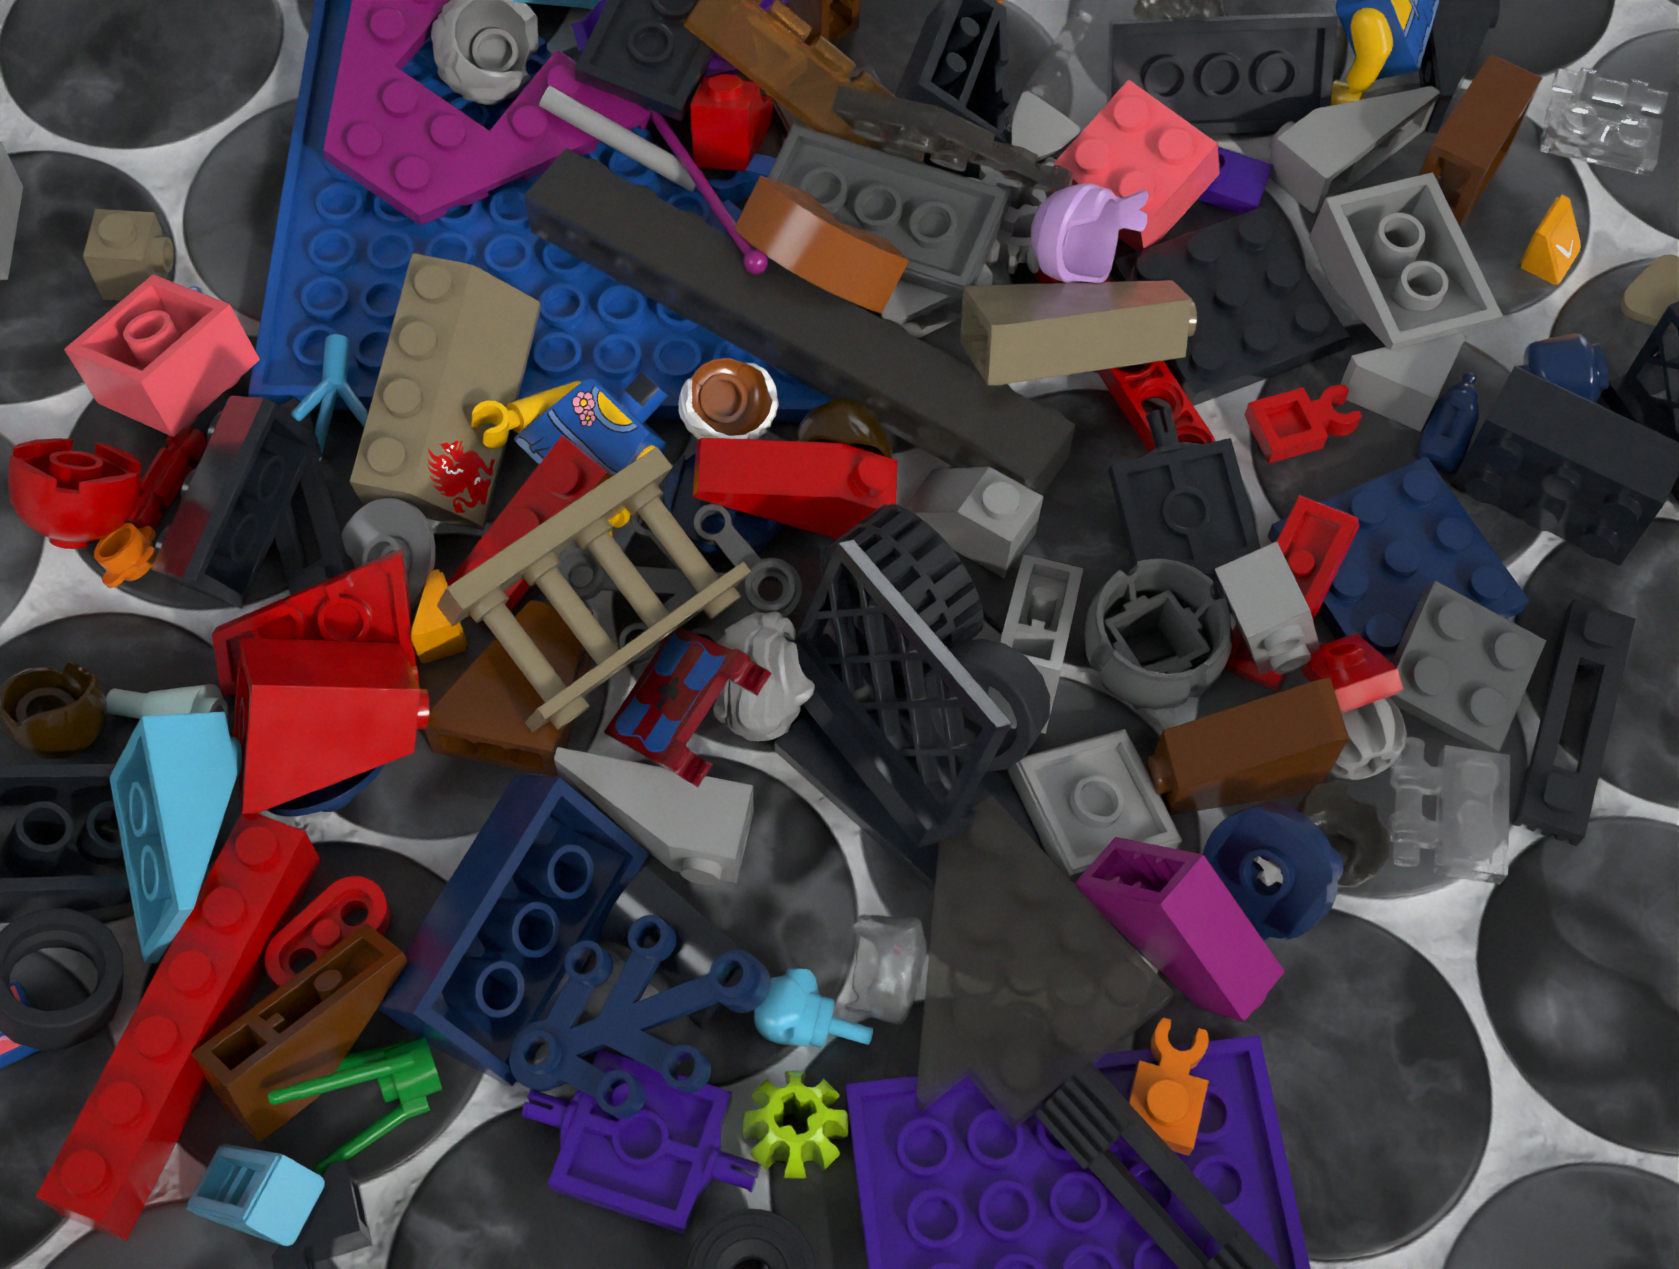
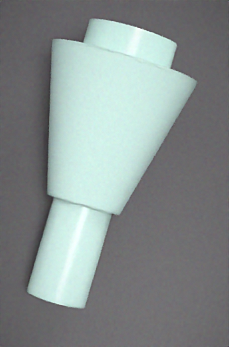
M214 684L150 691L149 693L114 688L109 691L106 697L107 712L109 714L141 719L142 716L225 712L228 722V705L223 700L220 689Z

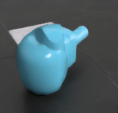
M788 968L784 976L770 978L769 993L764 1002L754 1010V1025L764 1039L777 1044L807 1047L810 1044L811 1046L822 1048L827 1035L832 1034L869 1045L873 1034V1028L833 1017L835 999L821 997L816 977L810 970L804 968Z

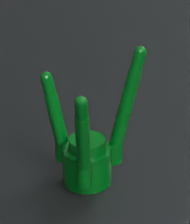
M424 1036L407 1042L406 1039L383 1048L349 1053L335 1071L336 1073L272 1090L268 1093L267 1100L270 1104L277 1105L373 1079H378L385 1103L400 1099L401 1105L317 1162L313 1167V1171L322 1176L331 1163L344 1159L348 1160L406 1119L430 1111L426 1096L441 1091L442 1086Z

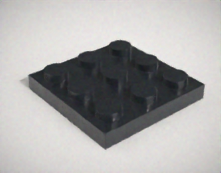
M1265 206L1117 258L1112 264L1110 274L1115 282L1173 280L1194 302L1197 324L1193 336H1188L1186 357L1163 360L1193 406L1345 350L1350 337Z

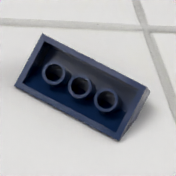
M515 775L404 951L408 962L377 1009L415 1037L421 1038L425 1036L428 1045L505 1085L513 1086L516 1078L510 1068L509 1056L516 1036L530 1023L547 1019L569 978L565 969V958L568 951L580 941L590 940L595 943L598 942L609 912L628 884L637 875L649 853L560 777ZM588 957L583 961L581 969L587 961Z

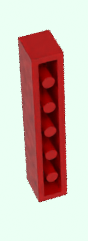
M241 813L198 893L194 909L172 941L36 1195V1198L60 1215L127 1241L208 1083L191 1053L243 1015L266 970L265 953L270 941L291 921L321 863V859L306 831L260 814Z

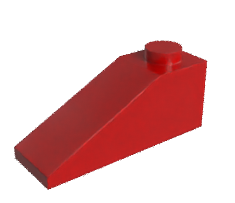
M701 438L696 443L692 497L837 539L882 505L896 504L898 460L843 443Z

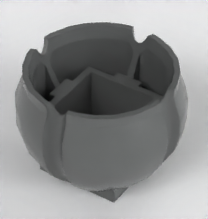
M1168 559L1138 561L1135 567L1129 570L1128 576L1121 570L1115 573L1094 596L1087 611L1083 632L1088 662L1092 669L1101 672L1100 680L1102 685L1119 699L1132 704L1135 710L1141 707L1149 709L1175 708L1187 702L1188 697H1198L1209 690L1222 675L1231 653L1233 637L1231 617L1226 599H1213L1215 594L1213 589L1214 582L1195 567ZM1158 626L1180 659L1153 672L1143 669L1126 641Z

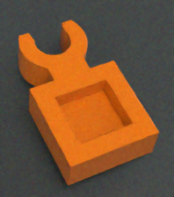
M1163 1018L1157 1025L1151 1038V1051L1158 1065L1139 1060L1135 1068L1128 1102L1172 1151L1189 1156L1194 1149L1209 1083L1208 1080L1189 1075V1072L1200 1062L1208 1048L1207 1030L1199 1028L1192 1040L1191 1049L1179 1051L1173 1048L1168 1040L1171 1020Z

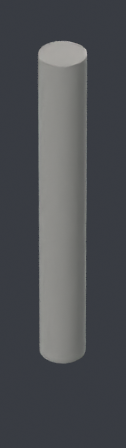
M552 86L546 89L539 107L688 191L694 192L697 186L676 156Z

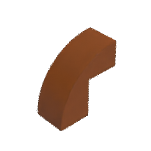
M761 175L734 228L751 245L789 271L836 296L879 313L883 312L909 262V259L887 239L840 223L808 192Z

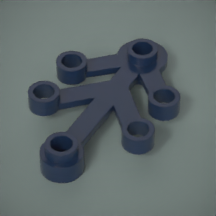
M655 915L642 916L630 927L628 943L633 951L598 1017L578 1026L576 1025L594 988L604 984L610 977L613 970V960L608 951L590 940L580 941L570 948L565 958V969L569 978L547 1019L530 1023L516 1036L509 1056L511 1071L516 1080L529 1089L544 1092L567 1083L596 1098L600 1108L614 1117L620 1119L631 1118L642 1109L645 1102L646 1092L642 1082L622 1070L605 1073L580 1057L608 1046L661 1073L664 1080L683 1093L697 1092L707 1084L710 1078L711 1065L708 1058L693 1046L681 1044L674 1047L645 1033V1031L718 1002L733 1012L745 1013L752 1011L764 1002L769 993L771 984L769 972L764 964L749 952L730 950L720 955L713 962L708 974L640 1000L660 961L668 958L676 945V934L670 925ZM654 929H660L661 936L658 943L652 948L644 949L646 935ZM596 954L597 963L594 969L587 974H582L581 966L583 961L588 956ZM741 966L743 976L740 982L733 987H725L724 982L729 972L735 967ZM548 1043L549 1052L546 1059L535 1065L534 1059L537 1051L542 1045ZM687 1058H694L695 1069L692 1075L685 1080H679L677 1070L681 1062ZM628 1083V1098L621 1105L614 1106L612 1096L615 1089L621 1084Z

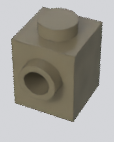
M95 209L83 259L102 299L122 301L152 274L167 280L168 273L173 266L174 250L171 239L164 237L155 212Z

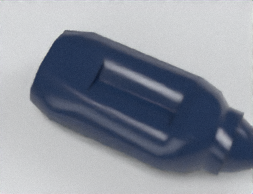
M1465 372L1462 375V381L1452 385L1448 392L1444 393L1435 402L1420 439L1419 459L1427 456L1437 470L1451 472L1461 464L1478 423V394L1473 386L1477 377L1473 372Z

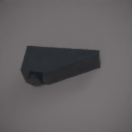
M1439 0L1418 71L1421 88L1433 86L1440 92L1426 127V133H1438L1481 48L1488 29L1494 28L1498 22L1500 0Z

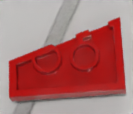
M404 548L217 626L212 633L222 696L236 695L240 638L400 643L410 666H417L419 673L418 656L411 641L413 617Z

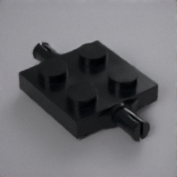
M1162 409L1161 413L1159 410L1153 411L1146 415V419L1149 422L1156 449L1142 458L1112 464L1108 470L1132 565L1135 567L1138 561L1148 559H1168L1190 565L1214 582L1213 589L1215 594L1213 599H1222L1216 580L1217 574L1215 569L1261 549L1232 440L1228 438L1206 444L1179 443L1172 417V409Z

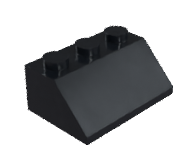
M230 396L224 410L213 418L207 433L208 445L198 467L187 475L181 490L182 502L172 524L162 531L156 542V559L151 570L179 585L242 609L318 438L273 401L265 398Z

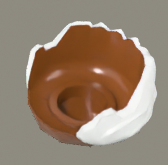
M731 358L714 359L702 365L692 378L686 380L679 395L678 411L687 430L693 433L699 440L701 438L759 440L760 436L766 433L767 428L771 426L774 417H776L779 402L774 381L764 368L754 363H742Z

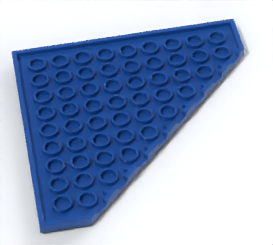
M314 0L256 345V353L260 360L252 368L248 392L249 397L265 398L277 403L279 406L293 398L301 402L322 381L326 337L339 334L350 340L347 383L366 410H369L411 255L415 253L472 264L540 302L541 309L518 400L574 381L583 382L591 377L608 387L618 396L640 371H643L668 394V397L649 418L681 419L678 411V402L681 389L686 380L692 378L702 365L714 359L731 358L742 363H754L768 372L776 386L779 402L776 417H774L772 422H801L807 413L816 406L837 398L856 400L858 311L840 297L836 300L826 290L789 271L768 256V265L765 271L760 274L748 272L744 267L745 256L698 187L692 193L603 142L597 144L596 150L585 155L573 154L562 160L559 166L525 181L517 178L488 191V197L474 203L453 206L444 216L423 225H419L327 162L323 148L352 0ZM539 35L538 50L526 62V71L532 77L531 80L552 56V53L547 50L546 41ZM431 36L401 70L489 131L519 96L518 94L515 98L506 99L497 105H485L472 100H465L461 94L453 92L437 73L438 66L434 60ZM635 127L630 130L658 146L651 140V132L648 129L640 130L639 127ZM729 199L725 202L722 201L737 223L742 211ZM341 397L336 398L334 409L350 410ZM322 400L313 409H320Z

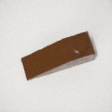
M366 923L192 1052V1056L224 1109L260 1143L317 1099L320 1094L272 1105L268 1102L267 1095L275 1089L335 1073L408 960L402 950Z

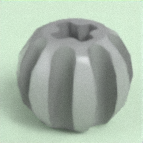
M1390 697L1344 713L1341 711L1349 740L1329 774L1344 780L1365 779L1386 770L1400 757L1405 747L1407 732L1400 709Z

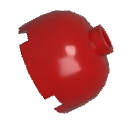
M64 438L35 439L16 445L13 448V456L10 455L8 463L10 502L17 517L36 533L48 537L52 545L64 549L85 548L89 545V541H97L116 532L135 511L140 494L141 463L140 460L130 453L96 442L94 443V454L72 451L73 439Z

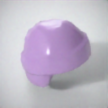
M1082 183L1054 192L1038 207L1031 225V248L1034 256L1039 261V266L1043 273L1065 283H1079L1081 281L1104 282L1112 268L1119 230L1125 228L1142 232L1146 227L1147 213L1140 209L1145 206L1149 197L1147 191L1140 190L1121 198L1114 195L1111 189H1106L1092 183Z

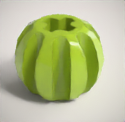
M785 1071L787 1084L785 1087H775L766 1079L751 1094L753 1101L762 1109L745 1110L742 1114V1136L746 1139L762 1140L752 1149L750 1155L766 1171L774 1162L785 1161L787 1166L784 1178L786 1179L806 1178L803 1164L805 1161H814L822 1170H825L840 1155L838 1148L829 1140L844 1139L848 1136V1113L845 1110L829 1109L839 1098V1093L824 1078L817 1086L806 1087L804 1085L805 1071ZM794 1114L799 1123L807 1122V1132L796 1135L791 1125L783 1126L784 1116Z

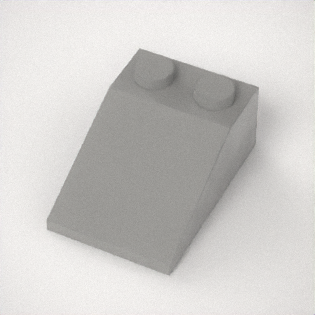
M1433 172L1325 198L1310 234V242L1330 285L1389 350L1500 323L1503 315Z

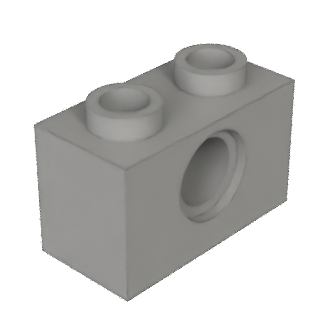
M1277 541L1215 569L1229 609L1260 675L1274 670L1275 674H1285L1294 671L1310 661L1311 653L1320 650L1311 611Z

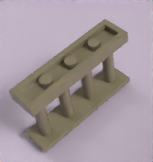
M655 447L448 586L437 604V607L452 627L469 615L472 616L476 623L483 620L545 703L537 708L525 722L532 733L549 721L557 730L561 729L590 707L583 698L589 692L702 611L711 620L741 597L735 587L751 572L743 561L719 578L660 500L663 492L659 488V484L673 467L658 447ZM624 509H627L632 516L637 514L641 516L698 592L697 595L672 613L668 612L609 533L613 526L608 520ZM575 543L581 551L587 548L590 550L648 627V630L620 650L558 569L562 562L557 555ZM523 578L529 586L537 584L597 664L595 668L568 687L505 605L509 598L504 591Z

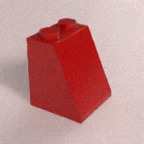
M240 638L233 737H237L242 751V768L240 775L235 780L242 814L260 813L414 753L417 729H426L428 725L429 694L427 689H420L417 666H410L400 643Z

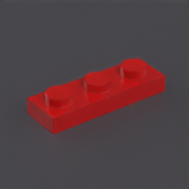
M562 435L447 582L448 586L614 475L575 443ZM524 578L504 591L509 598L505 605L510 612L531 587Z
M1299 495L1277 543L1307 602L1314 621L1360 525L1359 519L1355 516ZM1235 624L1232 631V649L1224 670L1279 692L1288 673L1275 674L1274 670L1260 675L1239 628Z

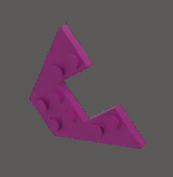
M352 0L323 150L327 162L419 225H423L444 216L453 206L469 205L488 197V191L517 178L525 181L559 166L562 160L573 154L585 155L596 150L597 144L602 141L539 107L541 98L549 86L628 130L639 127L640 130L645 129L649 125L651 113L640 105L576 81L574 67L577 62L557 49L489 131L401 71L431 36L433 22L438 19V14L442 13L443 6L450 0Z

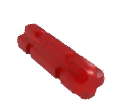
M188 426L174 437L170 435L167 437L165 443L169 447L168 449L161 448L141 478L137 505L126 523L133 524L137 529L150 526L155 530L164 516L159 510L161 508L167 509L170 506L187 475L193 469L188 465L189 462L196 463L207 446V440L203 437L204 433L196 427Z

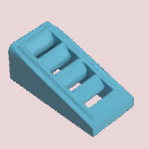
M223 1143L219 1145L187 1203V1210L200 1217L269 1242L290 1246L296 1241L324 1188V1179L283 1154Z

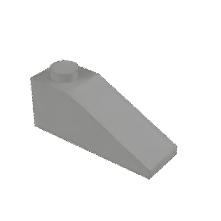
M1433 86L1317 108L1297 123L1293 121L1287 122L1277 131L1270 143L1272 153L1269 164H1273L1270 179L1315 215L1321 210L1325 198L1345 192L1422 133L1428 125L1440 92Z
M1023 554L1000 643L1007 644L1025 655L1042 674L1050 694L1051 714L1084 568ZM989 686L987 695L1011 721L1012 725L1010 728L1015 729L1017 720L1011 705L999 691ZM1048 719L1047 723L1045 724V726H1044L1043 730L1041 731V733H1045V734H1046V730H1047V726H1048L1049 719Z
M557 747L554 761L558 777L563 779L665 866L673 871L680 872L681 876L688 881L701 885H717L720 883V880L737 883L754 812L753 785L705 776L697 788L666 768Z

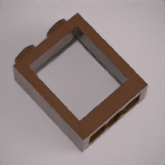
M1492 54L1488 56L1431 144L1419 174L1420 176L1433 172L1460 229L1507 156L1543 79Z

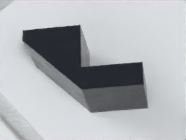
M346 1159L331 1163L322 1177L324 1179V1188L296 1241L290 1246L279 1244L272 1255L274 1269H317L316 1262L373 1245L359 1178Z

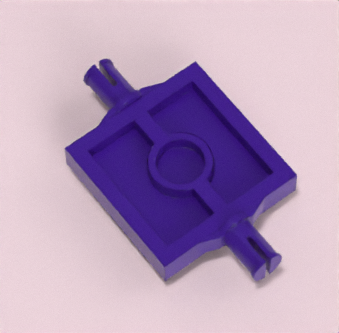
M598 1050L593 1066L605 1073L622 1070L642 1082L646 1092L645 1102L642 1109L633 1117L627 1119L614 1117L600 1108L596 1098L581 1090L577 1091L571 1102L533 1089L528 1093L527 1098L529 1102L525 1101L522 1118H529L561 1129V1150L548 1182L551 1191L686 1235L698 1198L709 1186L712 1178L746 1189L749 1192H752L755 1187L761 1165L758 1162L721 1151V1131L732 1102L731 1091L706 1084L697 1092L683 1093L669 1085L664 1080L662 1074L640 1062ZM677 1074L679 1080L687 1079V1077ZM628 1083L621 1084L615 1089L612 1096L614 1106L621 1105L628 1098Z

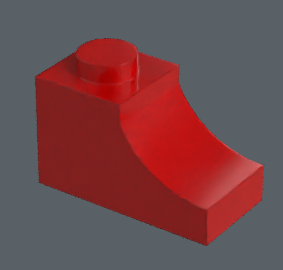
M721 74L711 78L704 77L690 104L693 161L697 167L746 172L754 154L758 153L772 121L773 97L761 96L760 82L743 81L738 76L731 74Z

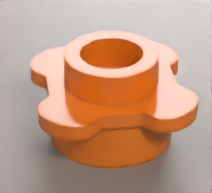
M125 523L116 532L102 538L98 542L94 550V558L106 570L102 577V582L108 588L117 587L124 579L126 581L139 579L152 567L156 559L155 548L152 546V540L155 538L156 532L150 526L137 529L133 524Z

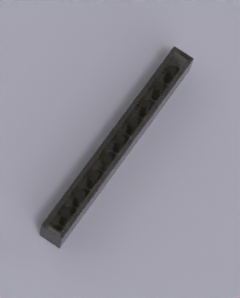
M566 148L524 195L530 232L830 399L849 398L865 404L875 414L881 427L955 468L991 467L1042 495L1069 457L1076 424L1067 420L1057 409L1049 405L1037 404L1013 391L1008 384L987 385L977 370L960 362L950 351L930 346L908 334L897 322L889 319L883 320L855 303L836 296L801 278L768 257V265L765 271L760 274L748 272L744 267L745 256L730 236L707 225L699 215L691 211H682L661 200L646 186L634 185L615 175L598 160L586 159Z

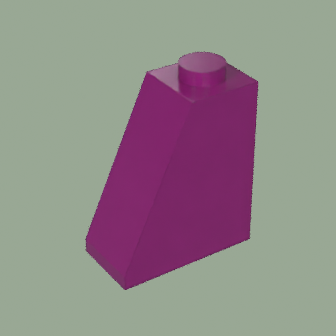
M1115 837L1074 883L1080 894L1199 1009L1245 1022L1250 1014L1264 1002L1267 993L1285 972L1203 854Z

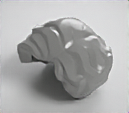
M450 0L443 6L442 13L438 14V19L433 22L431 30L434 60L438 66L437 73L440 78L449 85L453 92L461 94L465 100H472L485 105H497L506 99L515 98L532 78L526 71V62L538 50L539 40L536 14L526 3L513 0Z
M776 611L769 613L754 612L725 629V635L716 641V643L734 650V648L743 651L750 656L751 661L772 672L758 695H754L728 680L710 707L714 716L721 723L726 724L733 733L743 736L750 741L772 740L787 733L791 723L801 710L800 705L807 702L814 693V683L807 679L801 670L797 646L794 642H789L795 640L796 629L788 618H784L782 614Z

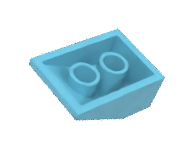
M225 712L142 716L109 777L143 964L158 963L194 909L236 777L241 772V746L237 737H230Z

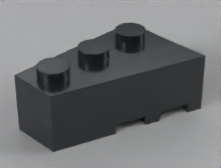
M941 0L925 20L884 121L885 125L899 133L902 137L910 140L966 178L971 177L979 180L980 166L985 163L993 167L1012 147V132L1005 130L1004 112L1011 104L1010 89L1003 87V67L1009 62L1006 7L996 0Z

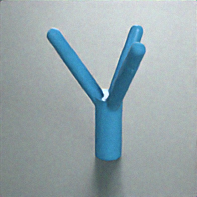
M339 334L329 335L325 339L322 381L290 414L299 422L322 400L314 431L315 436L318 438L321 454L324 451L336 398L341 397L363 427H365L369 413L347 383L350 340Z

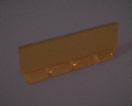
M698 0L684 23L687 29L814 131L877 150L889 128L884 124L888 113L886 109L889 108L894 98V95L864 70L851 82L847 77L852 73L856 63L821 34L814 39L810 46H807L804 41L812 27L779 0H773L766 10L759 6L763 0Z

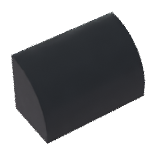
M645 866L619 896L609 912L602 929L603 943L622 960L627 962L633 951L628 943V933L630 927L638 918L645 915H655L673 928L676 934L675 948L668 958L660 961L649 982L659 992L708 974L713 962L723 953L730 950H743ZM654 929L646 935L644 949L652 948L658 943L661 936L660 929ZM741 966L735 967L729 972L724 982L725 987L730 988L740 982L743 976ZM718 1002L687 1016L703 1029L724 1005Z

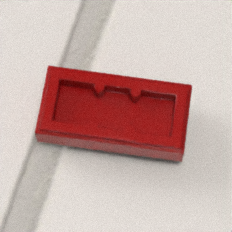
M1357 633L1321 645L1320 650L1310 654V661L1300 667L1302 674L1310 682L1326 678L1331 679L1340 711L1343 713L1398 694L1401 690H1404L1398 668Z

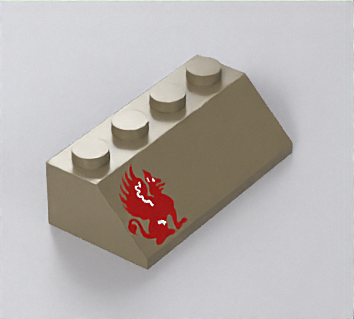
M412 253L350 479V484L363 506L377 499L396 498L413 504L424 514L426 519L485 530L507 441L497 449L486 447L483 444V434L487 429L497 425L486 423L479 428L471 427L472 412L476 405L487 400L497 401L507 407L508 403L518 400L541 309V304L538 300L472 264Z

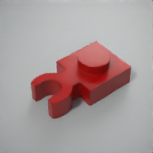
M1331 386L1322 393L1320 399L1310 401L1303 387L1249 402L1244 416L1267 463L1270 464L1323 449L1328 434L1346 436L1353 433L1362 418L1360 411L1341 414L1333 409V407L1344 404L1349 393L1347 386Z

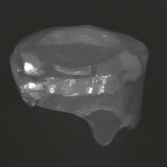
M862 914L858 917V922L852 928L853 932L857 934L856 959L852 989L857 994V1000L846 1004L845 1010L860 1016L901 1025L909 1017L917 992L922 984L927 951V942L922 922L913 916L891 917Z

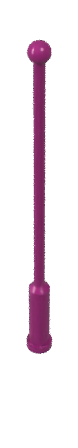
M643 107L651 113L650 119L745 256L744 267L752 274H760L765 271L768 265L767 256L762 251L755 250L748 241L734 230L737 223L661 113Z

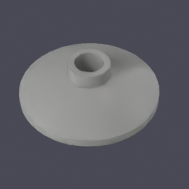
M396 498L374 500L359 509L344 527L341 536L346 553L353 559L354 566L357 568L404 548L411 609H413L421 600L429 573L434 570L435 541L432 529L424 514L413 504Z

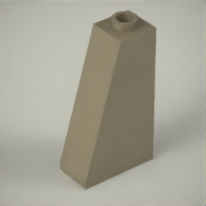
M1173 280L963 286L960 344L987 385H1004L1186 357L1188 336H1193L1195 332L1197 313L1192 299Z

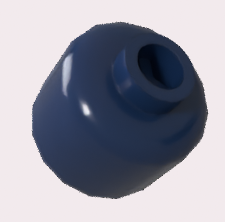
M1572 333L1530 343L1524 352V365L1517 366L1594 403H1597L1600 391L1608 389L1609 386L1607 363L1601 345L1599 343L1591 344L1586 336L1581 333Z

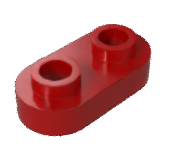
M350 876L342 878L331 884L278 932L270 941L265 953V967L276 987L280 988L297 975L294 972V968L300 959L308 956L314 957L316 960L366 923L383 936L390 924L391 910L382 889L375 882L365 877ZM358 909L368 911L366 920L360 925L350 926L346 924V919L351 912Z

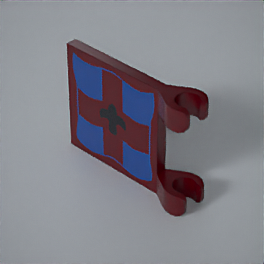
M680 627L665 638L604 733L698 788L713 764L690 751L686 744L728 680L750 693L758 695L772 672L751 661L750 656L737 648H734V650Z

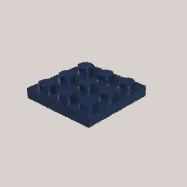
M1427 456L1321 502V504L1357 517L1360 525L1318 611L1336 640L1357 633L1391 662L1424 587L1434 581L1447 586L1506 619L1522 613L1530 601ZM1288 517L1272 524L1267 535L1272 543L1278 540Z

